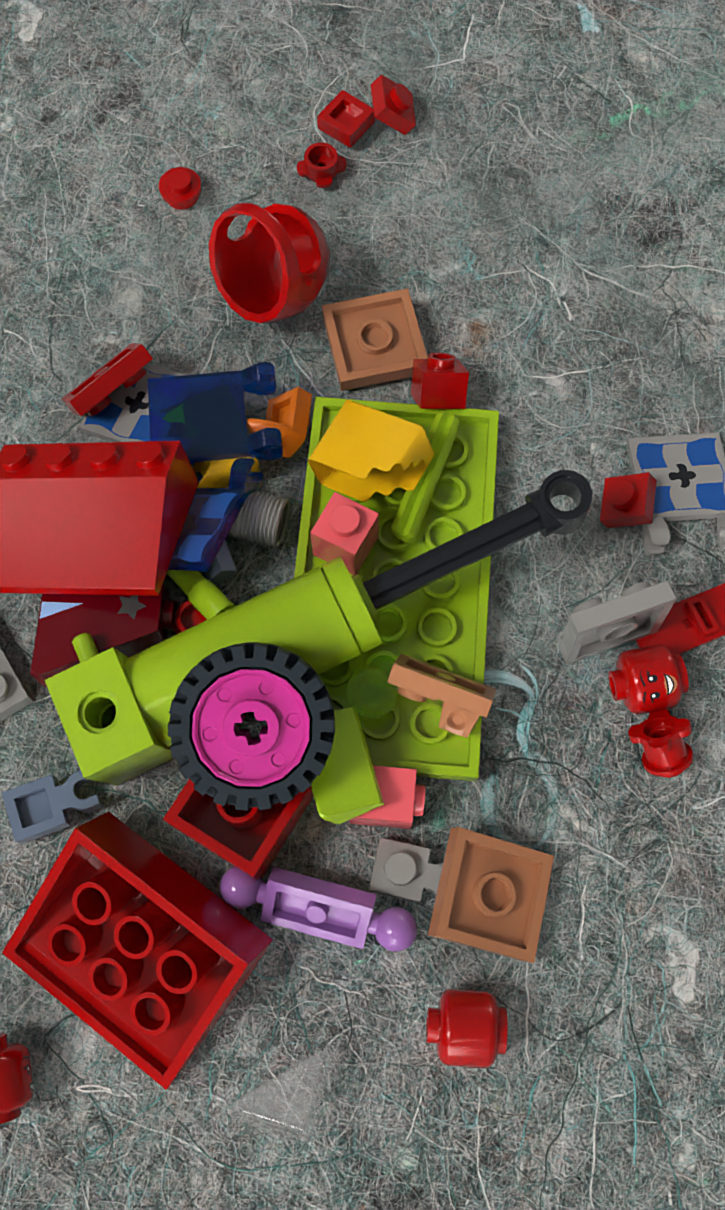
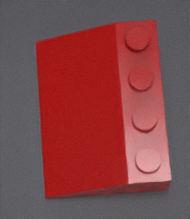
M181 441L4 445L0 451V593L158 596L199 483Z
M108 811L74 829L2 954L167 1090L247 981L273 939Z

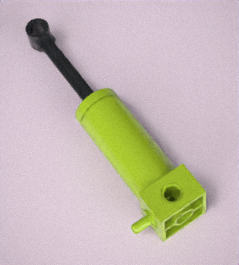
M560 470L553 472L545 478L540 489L525 496V505L363 583L358 574L350 575L341 556L323 564L322 568L318 566L131 657L124 655L113 647L99 654L91 634L82 633L74 637L72 644L80 663L46 679L45 683L83 777L118 786L172 760L173 756L170 750L172 744L171 737H168L169 711L172 700L176 695L178 687L190 670L211 653L240 643L258 642L273 644L300 656L319 675L360 655L361 651L365 653L383 644L374 625V622L380 620L376 610L539 531L544 537L551 534L566 535L575 532L585 521L592 503L593 492L590 483L583 475L575 471ZM558 495H566L573 499L577 507L570 511H561L553 506L551 499Z

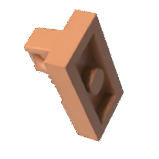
M402 653L393 663L387 683L398 687L397 692L408 699L418 702H425L427 698L434 701L437 699L443 701L439 727L466 738L469 736L480 715L487 718L496 693L495 688Z

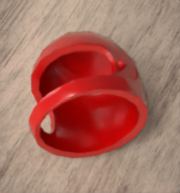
M238 203L226 209L214 222L208 243L210 269L219 292L230 308L241 317L257 323H275L303 312L315 301L329 275L330 249L322 228L316 220L301 208L276 203L261 208L252 203ZM240 215L252 217L247 223L245 233L237 239L228 238V227L235 217Z

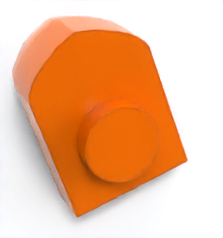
M298 386L269 399L265 420L247 419L246 422L250 434L267 450L284 458L291 457L306 439L307 428L310 423L309 413L312 394Z

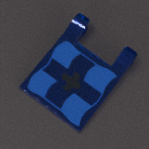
M239 458L233 462L230 471L229 488L196 489L168 570L209 571L247 497L258 491L264 484L265 478L263 473L251 472V468L255 464L253 458ZM189 459V461H190V463H191V466H192V465H193V460ZM195 472V475L200 483L201 479L203 478V475L200 472Z

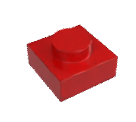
M381 74L370 85L374 117L406 135L416 126L412 92L403 84H397Z
M341 90L317 116L318 129L349 148L375 123L374 109L344 90Z
M649 472L605 478L600 521L607 528L652 524L657 480Z

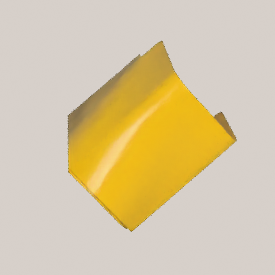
M347 399L309 457L308 463L322 485L366 502L376 492L388 496L398 487L407 491L414 490L435 453L421 425Z

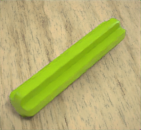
M439 412L435 416L427 436L435 455L415 489L405 491L391 526V535L398 540L412 543L416 540L459 430L460 420L457 416L449 415L446 412Z

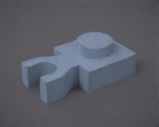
M81 770L73 773L62 785H59L57 778L51 774L2 792L15 842L22 845L71 826L68 813L74 810L92 812L104 807L101 797L97 794L87 799L79 798L78 792L80 787L93 780L85 779Z

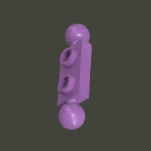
M235 866L230 868L221 879V896L231 907L244 909L256 902L263 904L260 920L262 922L360 949L364 948L366 936L369 933L376 936L377 941L382 947L393 952L409 948L417 936L416 920L406 909L391 907L384 910L381 914L373 912L376 894L273 867L268 882L262 881L261 877L255 880Z

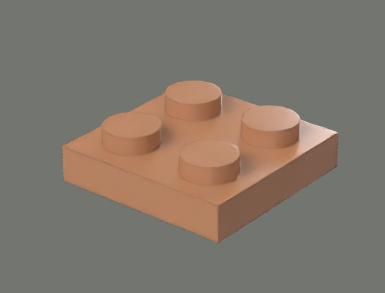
M408 288L321 305L322 317L341 391L412 377L413 359H428Z
M461 827L451 828L428 935L522 962L535 963L554 856Z

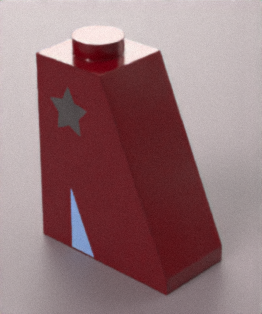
M162 584L158 596L42 594L30 674L40 684L47 687L46 679L79 664L80 661L72 641L74 637L82 633L92 635L99 654L112 647L128 657L166 640L168 630H174L177 603L171 600L164 584Z

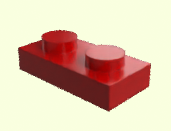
M131 343L61 400L73 414L82 417L85 413H88L92 417L111 403L112 399L108 395L123 384L125 388H128L143 378L147 373L144 366L153 358L143 344Z

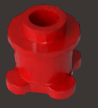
M664 709L651 712L649 718L641 724L633 725L629 728L628 735L630 741L634 744L642 743L644 752L641 760L644 769L649 774L665 778L675 777L692 764L694 758L692 748L683 738L692 733L691 723L688 719H678L671 716L669 710Z

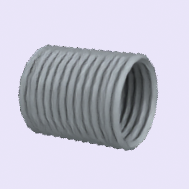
M230 484L224 493H236L237 495L233 498L243 499L232 510L228 525L227 523H221L220 525V523L216 522V528L219 527L224 533L223 535L238 537V539L252 541V543L256 542L257 544L261 543V545L277 548L282 542L290 514L289 499Z

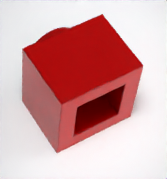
M448 353L428 354V359H413L411 395L420 409H465L469 372L454 355Z

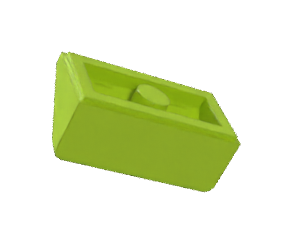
M354 707L334 711L335 734L331 752L320 775H317L311 785L319 816L323 820L338 825L384 805L357 709Z

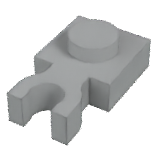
M380 838L369 892L420 903L423 890L430 891L436 896L443 863H428L431 852L429 848Z

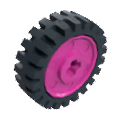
M258 642L240 643L211 653L193 667L183 679L172 700L169 711L168 737H171L172 743L170 750L173 759H177L180 764L179 771L185 779L189 778L195 784L194 789L204 796L205 793L214 798L213 802L225 806L226 803L235 805L236 810L248 811L250 807H258L259 810L270 809L274 804L280 802L285 804L293 800L294 796L299 792L303 793L312 785L313 780L323 770L334 741V709L324 682L311 665L300 656L273 644ZM246 712H254V716L258 721L266 720L268 726L262 727L259 737H252L249 729H240L238 723H243L247 716Z

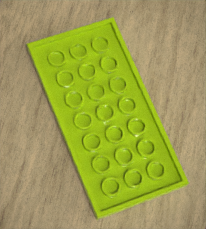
M315 397L308 459L347 399ZM348 399L421 425L427 436L435 416L439 412H446L449 415L457 416L460 420L459 430L416 540L412 543L398 540L391 535V526L405 494V489L395 488L388 496L376 492L369 501L363 502L322 485L307 462L294 578L318 566L322 568V565L327 563L313 555L310 532L334 492L379 513L378 538L357 573L362 583L492 521L499 411L470 408L420 409L417 404ZM491 555L376 610L380 620L374 622V625L383 644L365 653L361 651L360 655L319 674L330 694L334 711L349 707L357 709L373 766L417 769L416 776L477 782L479 778L482 716L480 715L467 738L451 733L439 727L443 701L439 699L434 701L427 698L425 702H418L400 695L397 692L398 687L387 683L393 663L402 653L484 684Z

